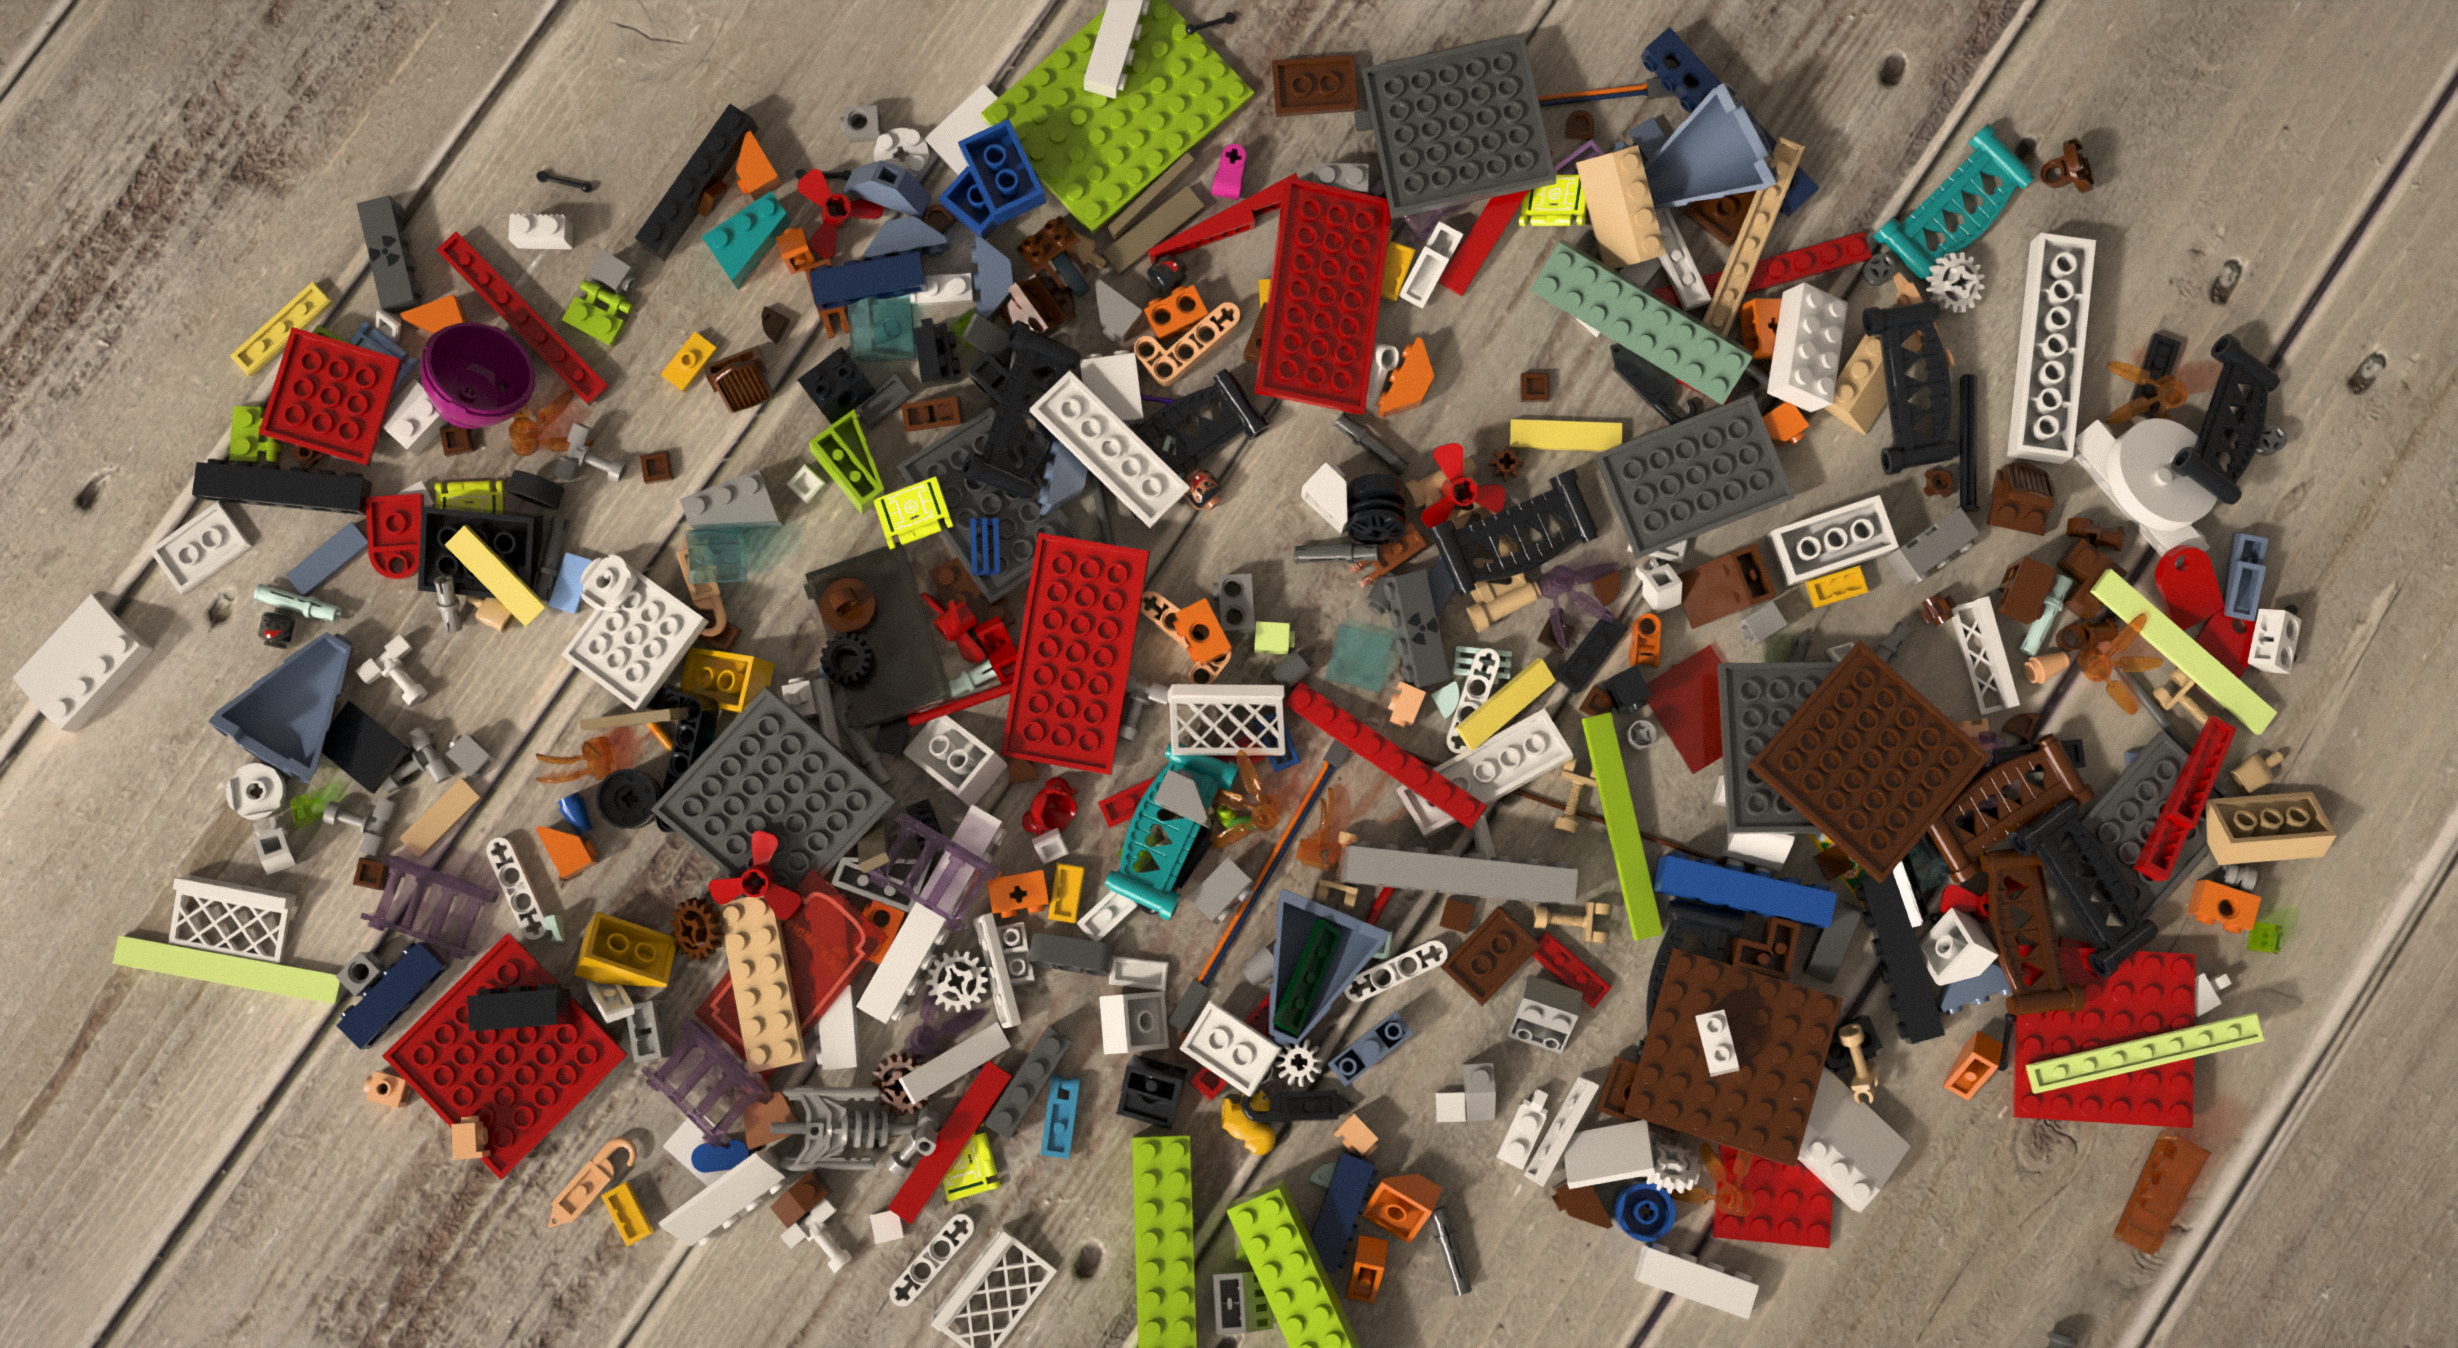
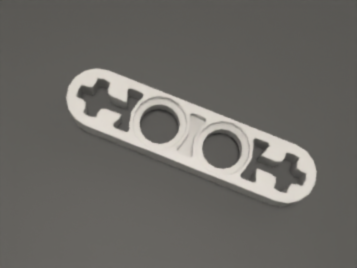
M1480 649L1474 656L1446 736V744L1454 753L1461 754L1468 750L1466 745H1460L1459 749L1454 748L1455 743L1451 741L1452 736L1457 737L1459 735L1455 725L1456 722L1461 723L1463 721L1460 717V711L1465 706H1472L1476 710L1488 699L1500 664L1499 655L1493 649ZM1487 653H1490L1491 659L1494 660V665H1488L1485 673L1491 674L1489 680L1482 675L1473 674L1475 669L1481 671L1483 663L1479 661L1480 656H1486ZM1476 679L1482 680L1486 686L1484 693L1479 696L1473 695L1469 689L1471 682Z
M494 838L487 845V856L521 932L526 938L531 940L543 939L549 933L544 921L546 914L516 847L509 839ZM498 844L507 846V850L504 851L506 860L513 859L514 863H508L500 867V864L505 863L501 855H495V851L498 850ZM510 868H516L520 874L519 880L515 884L508 883L505 878L506 872ZM526 893L531 897V905L527 909L522 910L517 906V898L521 894ZM537 911V914H532L535 922L542 923V926L538 929L539 934L530 932L529 928L533 926V923L529 917L523 919L522 915Z
M1435 940L1420 945L1355 976L1356 978L1353 981H1356L1357 984H1363L1367 982L1364 976L1369 974L1370 982L1376 988L1375 991L1370 992V987H1367L1361 991L1362 996L1357 997L1356 994L1351 995L1349 993V990L1352 988V984H1350L1344 990V993L1351 1001H1364L1441 965L1447 958V948L1443 943ZM1431 945L1435 949L1440 948L1442 950V953L1438 955L1440 960L1436 962L1434 958L1425 960L1424 962L1427 964V967L1422 968L1421 960L1415 952L1421 950V956L1430 952L1429 947ZM1405 957H1411L1416 961L1417 967L1413 973L1407 974L1402 971L1400 964ZM1379 969L1389 971L1391 980L1387 985L1381 986L1376 983L1374 977Z
M959 1213L952 1217L895 1281L889 1293L890 1299L894 1304L903 1307L912 1303L968 1240L975 1230V1222L970 1215ZM965 1219L968 1222L966 1228L969 1231L968 1233L962 1231L956 1236L955 1239L960 1241L956 1245L954 1240L945 1235L944 1232L948 1230L951 1235L957 1228L955 1221L961 1222ZM944 1240L948 1242L950 1252L947 1256L941 1257L935 1253L934 1245L937 1241ZM920 1262L927 1263L931 1269L929 1277L925 1279L919 1278L915 1274V1267ZM909 1274L910 1278L915 1283L921 1285V1287L917 1289L914 1284L908 1291L910 1298L903 1297L900 1300L897 1297L899 1291L896 1288L897 1286L903 1288L908 1284L910 1280L905 1278V1276Z

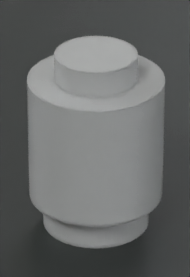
M1264 944L1244 961L1245 965L1241 968V971L1254 986L1260 982L1263 984L1273 975V945L1268 948Z

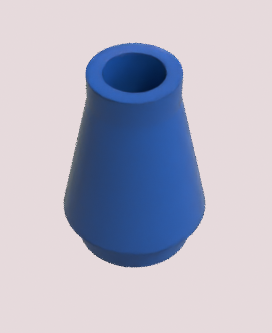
M578 792L557 801L560 807L558 809L559 812L572 826L577 835L593 829L584 797L581 798Z

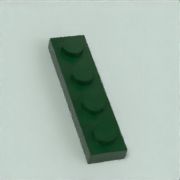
M1316 920L1272 1021L1291 1035H1300L1343 935L1341 931L1325 920Z

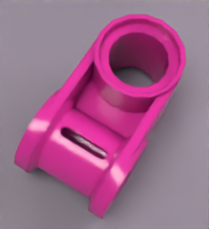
M1229 144L1223 149L1211 195L1236 201L1239 200L1246 161V153L1242 146ZM1232 155L1237 156L1235 164L1230 163Z

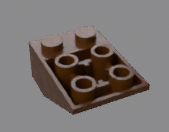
M1757 544L1734 551L1677 575L1682 581L1681 603L1692 629L1769 602L1777 596Z

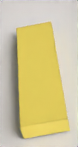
M312 281L230 355L231 358L248 376H254L286 347L292 327L305 330L334 302Z
M1510 420L1509 449L1603 452L1622 444V423Z
M464 525L445 544L525 627L547 607L468 525Z
M1541 658L1534 660L1455 727L1468 749L1474 751L1556 681L1544 660Z

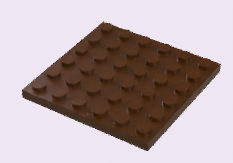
M1859 640L1748 766L1878 883H1882L1990 759L1991 755Z
M1673 948L1624 1114L1795 1168L1843 998ZM1724 1009L1739 1071L1711 1077L1695 1016Z

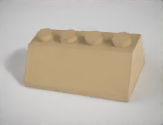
M1639 146L1626 147L1576 162L1601 261L1615 269L1666 255Z
M1865 332L1837 374L1833 404L1822 408L1863 435L1868 432L1888 400L1880 336L1869 337ZM1914 332L1901 344V347L1918 353L1923 344L1920 342V337Z
M2312 791L2216 798L2206 801L2207 843L2218 865L2324 857L2337 836Z

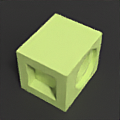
M1256 621L1254 653L1288 655V648H1294L1295 631H1289L1290 623Z

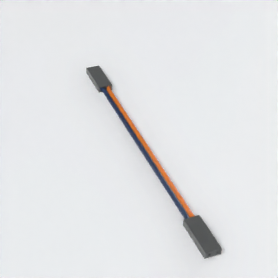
M1660 78L1647 79L1642 85L1538 96L1540 107L1642 95L1647 96V99L1673 97L1676 95L1673 92H1668L1662 86ZM1684 80L1687 87L1696 88L1692 80ZM1369 110L1354 113L1356 132L1373 130Z
M1334 740L1323 758L1324 765L1258 875L1255 881L1257 885L1253 888V895L1241 904L1201 974L1196 980H1192L1170 1017L1168 1023L1184 1032L1209 990L1207 988L1208 983L1332 772L1336 768L1339 769L1350 749L1338 741Z

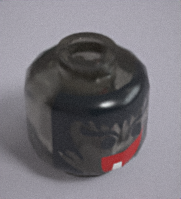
M1164 254L1148 268L1147 276L1150 281L1147 284L1157 295L1162 292L1165 295L1171 296L1172 291L1187 281L1186 271L1188 268L1176 255L1172 254L1169 256Z
M275 607L274 612H265L262 615L258 636L261 640H264L263 645L287 650V646L295 644L300 621L298 618L291 616L292 610Z

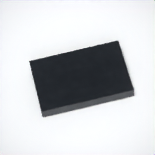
M348 701L332 721L330 731L325 738L322 753L366 790L375 794L410 748L356 704Z

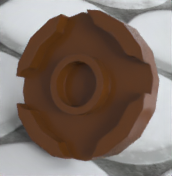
M2076 137L2064 141V156L2044 164L2040 171V178L2048 187L2054 189L2074 182L2078 191L2083 194L2094 189L2092 187L2094 179L2088 158H2084L2082 153L2078 151L2083 149V146ZM2060 168V177L2055 181H2049L2047 175L2050 170Z
M844 578L833 582L826 588L820 601V612L826 624L834 631L848 633L849 635L862 632L870 626L875 610H877V602L871 589L865 583L851 578Z

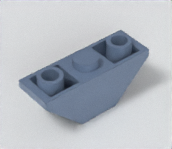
M881 160L854 168L844 187L845 193L910 216H915L918 219H922L931 201V195L907 169Z
M915 216L886 221L864 254L866 261H871V258L877 255H886L887 257L898 256V253L904 250L920 252L921 256L928 254L929 257L943 255L944 251L950 250V247L944 235Z
M975 237L976 246L971 247L973 263H978L979 273H974L975 289L981 292V300H976L977 312L993 323L1000 314V308L1012 299V294L1008 288L1015 283L1013 266L1010 259L982 237Z
M1054 438L1048 450V453L1052 454L1051 462L1046 464L1043 478L1047 479L1046 486L1041 488L1038 503L1042 504L1040 510L1042 515H1047L1077 499L1085 487L1088 468L1057 438Z
M1991 963L1980 976L1943 985L1935 1003L1938 1012L1945 1011L1946 1015H1951L1962 1011V1005L1972 1002L1973 1006L1989 1001V995L1999 992V995L2003 996L2012 993V990L2002 968Z
M1394 1011L1347 1046L1328 1065L1346 1087L1409 1038L1413 1032L1400 1015Z

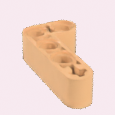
M1230 302L1219 305L1167 351L1153 337L1142 336L1134 345L1136 360L1159 386L1170 387L1238 329L1240 325V310L1235 304ZM1225 314L1228 317L1233 315V321L1230 322L1227 319L1223 322V315ZM1203 331H1211L1215 336L1210 341H1203L1199 335ZM1144 346H1150L1155 350L1149 357H1144L1139 352ZM1187 348L1193 351L1194 354L1189 359H1182L1178 355L1182 349ZM1167 366L1173 372L1168 377H1161L1158 374V370L1161 367Z
M1154 591L1144 592L1140 614L1183 647L1190 646L1186 636L1180 637L1176 628L1171 629L1165 624L1167 618L1175 615L1180 609ZM1153 600H1156L1157 609L1163 612L1160 620H1157L1159 613L1151 608L1149 611H1146V601L1151 603ZM1198 627L1194 630V632L1201 633L1204 636V640L1209 636V631L1204 627ZM1231 652L1227 654L1222 662L1212 661L1201 666L1199 661H1197L1189 672L1190 684H1197L1194 681V675L1199 671H1205L1210 676L1206 684L1214 685L1229 665Z

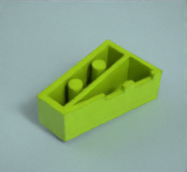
M854 409L809 441L810 452L862 515L875 506L874 499L884 496V487Z

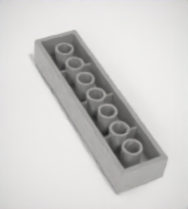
M1363 841L1351 842L1350 846L1344 847L1342 851L1340 882L1555 905L1575 904L1578 869H1570V863L1553 862L1547 863V866H1541L1542 860L1536 859L1519 860V863H1513V857L1496 856L1491 857V860H1485V854L1468 853L1463 854V857H1456L1457 852L1449 850L1435 851V854H1428V848L1421 847L1407 848L1406 852L1399 851V845L1383 844L1379 845V848H1371L1370 842Z

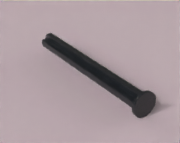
M1964 374L1960 378V506L1957 508L1961 507L1966 513L1980 510V507L1977 506V376L1974 374Z

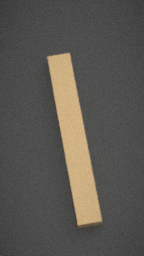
M1779 136L1772 152L1775 159L1770 161L1771 167L1774 168L1776 166L1778 169V182L1766 189L1756 191L1702 321L1726 336L1806 147Z

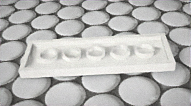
M1070 370L1030 408V412L1149 528L1158 522L1189 491L1190 487Z
M1544 708L1490 737L1474 751L1468 749L1433 768V770L1485 805H1488L1571 760L1573 753ZM1404 785L1396 789L1424 839L1457 822Z

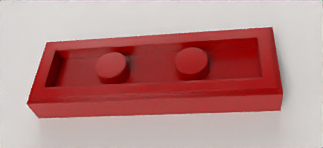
M1545 931L1537 940L1541 946L1532 957L1568 988L1583 992L1582 1000L1594 1009L1612 986L1549 932Z

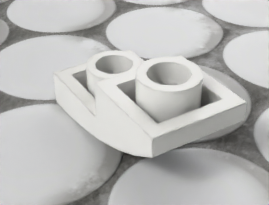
M1020 922L996 927L1011 986L1035 982L1033 965L1028 963L1030 948L1025 923Z

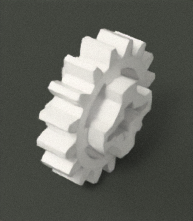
M1963 252L1948 253L1944 257L1936 259L1937 265L1929 267L1933 275L1926 277V280L1931 282V286L1926 288V291L1933 292L1930 301H1938L1940 310L1946 309V313L1966 312V309L1975 307L1973 301L1982 298L1978 294V290L1985 288V286L1979 284V280L1984 278V274L1977 273L1981 267L1980 264L1972 265L1974 257H1965Z
M954 950L953 957L951 958L945 952L943 953V962L937 959L933 961L937 966L936 970L928 969V973L933 975V979L926 981V984L933 985L934 988L928 994L929 996H938L935 1002L936 1005L945 1002L946 1011H949L952 1005L955 1006L956 1012H961L962 1005H965L970 1010L972 1009L971 1001L981 1002L978 996L979 992L987 993V989L982 987V983L988 982L989 978L982 977L981 974L986 970V967L978 968L977 964L980 959L976 957L971 961L969 959L970 952L966 951L963 957H960L959 950ZM955 962L966 963L972 969L967 971L960 970ZM945 967L947 975L944 982L939 984L940 973ZM954 973L957 976H963L965 979L961 983V989L958 986H951L950 982L954 980ZM976 978L975 990L970 995L968 987L970 982ZM948 991L956 993L960 1001L951 1000L944 993Z
M1655 1140L1654 1145L1651 1144L1656 1174L1641 1176L1648 1177L1646 1183L1656 1184L1657 1190L1665 1187L1668 1193H1672L1673 1189H1677L1679 1193H1683L1684 1188L1692 1190L1693 1185L1698 1183L1702 1166L1697 1163L1699 1159L1697 1156H1690L1691 1149H1682L1680 1143L1673 1146L1670 1140H1666L1665 1144Z

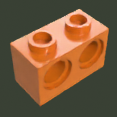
M1186 285L1180 286L1172 291L1171 296L1163 300L1161 297L1150 301L1147 304V308L1144 309L1145 318L1160 345L1191 330L1209 315L1194 285L1188 288ZM1185 301H1190L1195 304V308L1192 311L1186 312L1180 308V305ZM1161 313L1170 316V320L1165 324H1160L1155 320Z
M873 900L872 904L867 903L861 919L864 920L862 928L866 935V941L871 937H875L879 942V948L875 953L871 954L867 952L864 944L861 948L866 953L863 958L881 964L908 916L907 912ZM885 910L890 915V921L886 926L880 927L876 922V916L880 911ZM858 930L855 931L850 946L854 947L852 954L857 956L860 953L856 950V947L862 941L861 932Z

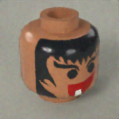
M1198 468L1183 480L1190 487L1184 497L1196 510L1207 508L1210 511L1222 501L1219 496L1223 491V486L1209 470L1201 471Z

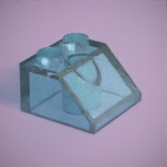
M867 297L848 305L852 360L875 363L916 358L912 304Z
M741 528L684 530L689 584L746 581L747 556Z

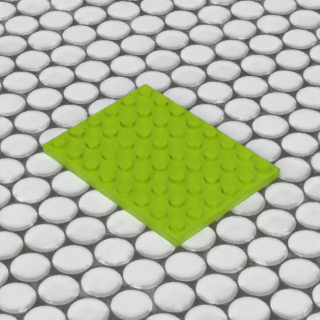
M1150 0L1147 16H1141L1139 24L1143 25L1139 41H1133L1131 49H1135L1134 58L1131 66L1126 65L1124 74H1127L1126 84L1123 91L1118 90L1116 99L1084 90V77L1103 20L1105 8L981 112V118L990 127L1007 119L1010 120L1032 168L1036 171L1037 177L1092 235L1160 178L1185 153H1189L1254 97L1255 92L1197 32L1193 35L1186 33L1185 27L1189 23L1167 0Z

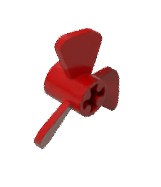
M819 169L810 170L798 181V192L822 208L820 216L823 223L810 239L809 247L812 252L824 258L831 259L834 257L837 229L842 228L847 223L849 217L878 220L883 215L882 205L862 198L850 203L849 199L842 194H831L824 175ZM836 206V211H843V216H831L829 214L831 212L830 207Z
M1449 443L1438 446L1433 450L1432 456L1447 479L1442 485L1443 497L1423 510L1421 514L1422 522L1429 529L1446 522L1455 504L1467 506L1475 502L1494 513H1499L1503 510L1505 490L1501 485H1476L1473 480L1463 477V447L1460 444ZM1464 484L1466 490H1461L1459 492L1461 498L1456 499L1457 496L1453 490L1454 486Z
M927 592L920 594V597L940 615L933 622L943 638L948 643L955 640L959 652L965 661L969 663L982 662L986 658L985 653L966 632L977 624L975 616L963 601L955 604L952 599L948 602L949 609L947 610L938 599Z
M757 830L753 833V865L741 877L716 878L710 881L708 889L716 903L721 905L727 904L744 893L753 898L763 895L776 917L780 920L788 919L802 903L801 895L796 891L775 883V873L772 867L769 866L779 845V839L775 834L764 830ZM757 872V875L765 879V884L764 882H759L756 887L751 882L755 879V875L752 873Z
M2009 877L2004 879V885L2008 888L2006 891L2007 898L2024 887V885ZM1955 884L1944 888L1940 902V910L1943 914H1946L1952 907L1962 913L1970 912L1977 922L1990 924L1989 911H1986L1983 906L1988 904V892L1977 896ZM2015 936V941L2019 945V941Z

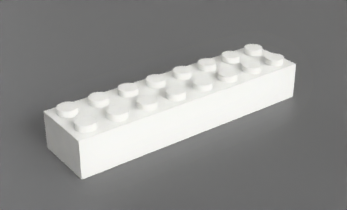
M2040 233L2030 242L2007 452L2008 457L2063 464L2073 458L2096 240Z
M971 805L858 1002L857 1008L885 1024L894 1023V1021L902 1019L908 1008L905 1005L906 1000L909 996H914L922 984V980L919 979L922 972L928 971L932 967L933 961L937 957L933 954L938 945L943 946L951 933L948 930L952 920L957 921L963 913L965 906L962 902L966 895L972 896L980 882L976 878L981 869L986 871L991 864L994 856L990 855L995 845L1000 846L1008 833L1005 830L1007 824Z

